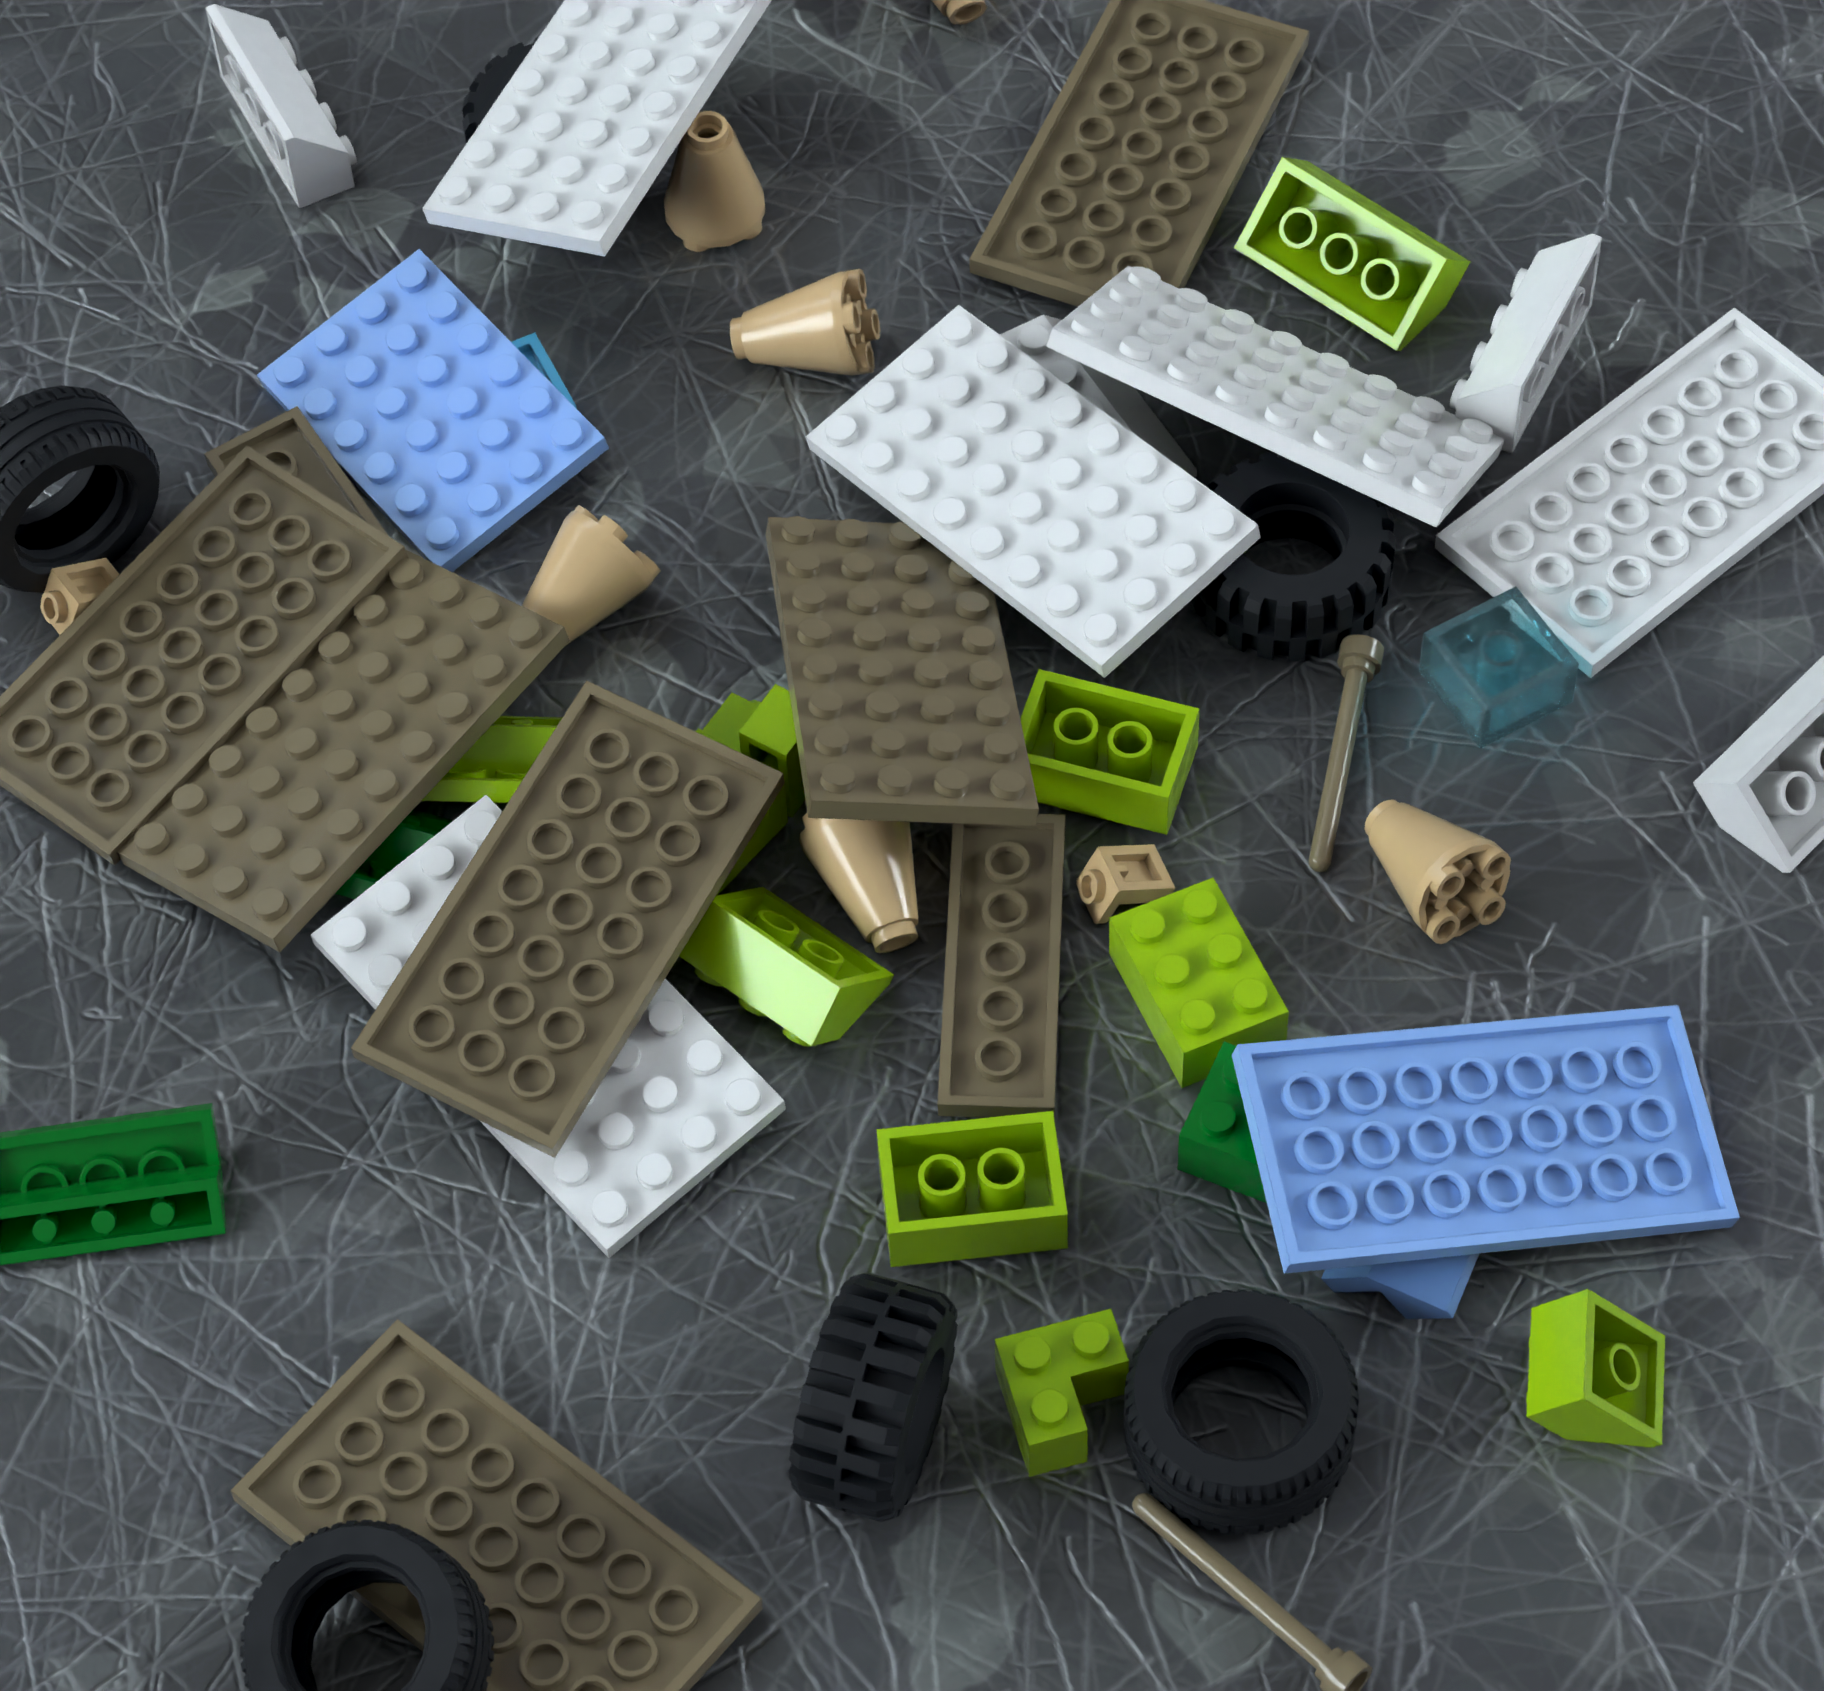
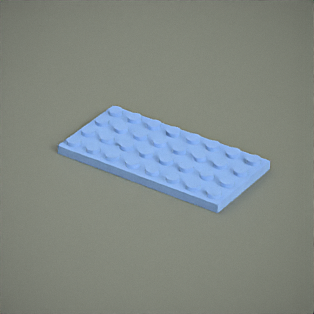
M1679 1005L1237 1044L1232 1053L1284 1274L1731 1228L1740 1218Z

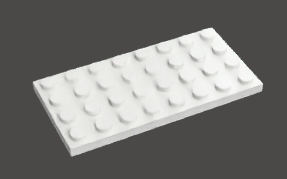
M564 0L422 208L428 223L606 256L772 0Z
M1128 265L1056 324L1052 328L1046 347L1436 528L1498 458L1505 442L1504 438L1493 434V429L1480 420L1472 418L1461 420L1455 417L1454 414L1445 411L1444 406L1432 398L1424 396L1415 397L1397 389L1396 384L1392 380L1384 376L1364 374L1349 367V363L1336 354L1316 352L1301 345L1300 339L1290 333L1268 330L1255 324L1254 319L1250 315L1239 310L1222 309L1207 302L1206 296L1190 288L1179 289L1161 281L1160 276L1156 272L1144 267H1131Z
M960 305L955 307L806 436L809 449L1104 678L1261 538L1257 523Z
M1734 307L1436 535L1435 549L1588 677L1592 678L1824 494V376Z
M487 795L463 812L311 934L314 945L375 1010L502 813V810ZM665 979L555 1158L482 1121L480 1122L602 1252L610 1258L785 1111L786 1107L784 1099Z

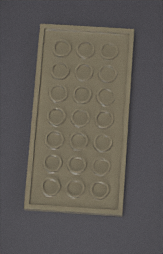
M1110 0L969 259L970 273L1077 307L1128 265L1131 267L1148 268L1156 272L1160 276L1161 281L1179 289L1185 288L1308 46L1309 31L1206 0Z
M246 445L0 696V786L115 866L121 860L117 851L173 796L179 787L183 786L209 760L214 750L223 746L246 723V719L252 711L262 707L282 687L284 678L290 672L300 669L318 651V644L324 636L337 632L354 615L355 604L361 598L374 595L390 578V569L399 560L408 558L405 547Z
M800 516L789 518L768 517L766 541L808 818L1035 826L1039 807L994 592L903 521L881 523L861 522L856 519H807Z
M406 550L408 558L399 560L390 569V578L374 595L361 598L355 604L354 615L337 632L324 636L318 644V651L300 669L290 672L284 678L282 687L262 707L252 711L248 715L246 723L223 746L214 750L209 760L183 786L179 787L173 796L117 851L121 861L125 866L274 950L281 952L570 642L565 628Z
M586 680L351 1047L354 1058L555 1158L785 784L784 774Z
M398 1319L230 1490L236 1503L291 1547L297 1541L303 1542L304 1537L311 1532L317 1533L320 1528H331L333 1524L339 1522L346 1524L350 1520L361 1522L362 1520L371 1519L374 1522L380 1520L388 1524L393 1523L403 1528H408L428 1539L456 1559L471 1575L470 1577L476 1581L479 1587L478 1590L486 1600L484 1604L489 1608V1620L492 1621L494 1629L491 1632V1635L494 1636V1646L491 1647V1650L494 1651V1661L490 1665L492 1667L491 1676L486 1679L488 1682L486 1691H690L763 1609L762 1598ZM371 1583L349 1592L423 1652L426 1626L417 1598L405 1585L400 1583Z

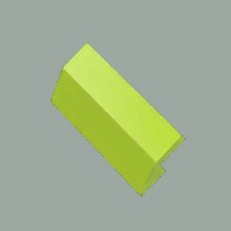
M500 716L421 801L477 802L487 795L494 803H508L563 717Z

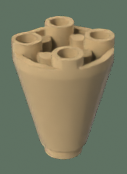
M714 111L699 112L682 137L664 197L667 224L676 236L683 239L684 246L694 252L730 246L742 240L755 238L762 230V219L766 212L763 188L734 130L724 116Z
M863 270L840 271L743 312L742 317L732 318L730 323V339L736 358L738 360L748 358L751 363L851 376L873 373L875 361L871 340H878L880 338V323L877 311L874 308L867 309L866 306L867 286Z
M578 505L564 519L522 606L563 626L569 637V643H571L646 591L661 570L648 556L638 550L633 553L623 543L628 535L616 522L605 515L598 520L587 509Z
M1396 800L1383 801L1370 812L1365 822V832L1369 836V843L1412 919L1435 943H1447L1453 937L1461 936L1480 923L1482 925H1489L1501 916L1506 906V901L1502 895L1506 890L1510 876L1511 858L1494 841L1410 804L1399 803Z
M806 813L802 817L805 829L800 833L799 839L802 850L865 941L872 943L877 953L892 952L913 943L918 938L915 926L918 924L919 919L910 822L808 818Z

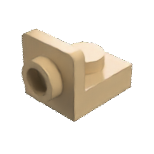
M107 558L52 568L44 594L41 597L40 609L44 618L61 635L120 574Z
M1154 844L1098 846L1076 880L1080 898L1085 903L1095 924L1107 923L1109 917L1113 915L1119 904L1148 903L1169 895L1175 890L1172 879Z

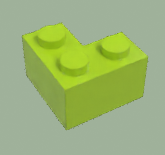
M775 684L762 702L757 700L748 701L732 692L704 727L703 731L725 746L782 772L785 781L787 816L792 818L805 801L789 690Z
M1112 1309L995 1339V1372L1029 1477L1088 1462V1428L1080 1406L1124 1395L1125 1380L1129 1368V1359Z

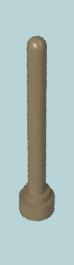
M1350 635L1341 641L1337 664L1345 681L1308 861L1310 868L1315 872H1324L1331 865L1366 684L1381 670L1384 646L1377 639L1366 635Z
M1141 1493L1133 1499L1132 1508L1137 1516L1316 1668L1314 1675L1321 1681L1320 1689L1322 1691H1360L1372 1673V1667L1353 1650L1344 1652L1339 1647L1332 1650L1152 1495Z

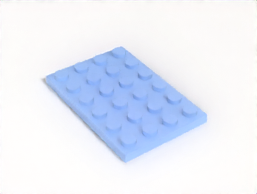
M420 249L257 374L262 386L286 411L298 406L346 476L424 559L451 572H454L609 449L605 437Z

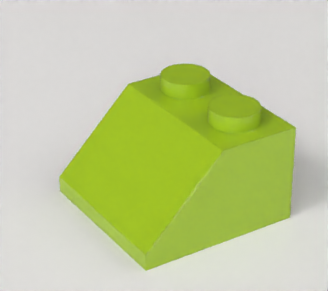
M1589 1289L1532 1307L1526 1417L1565 1440L1651 1448L1662 1445L1665 1335Z

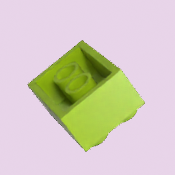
M1038 669L1020 718L1037 802L1167 835L1198 747L1200 708Z
M1214 877L1109 917V955L1181 1088L1206 1079L1224 1041L1237 1046V1044L1287 1040L1289 1011Z
M1053 1111L876 1129L891 1267L1068 1248V1213Z

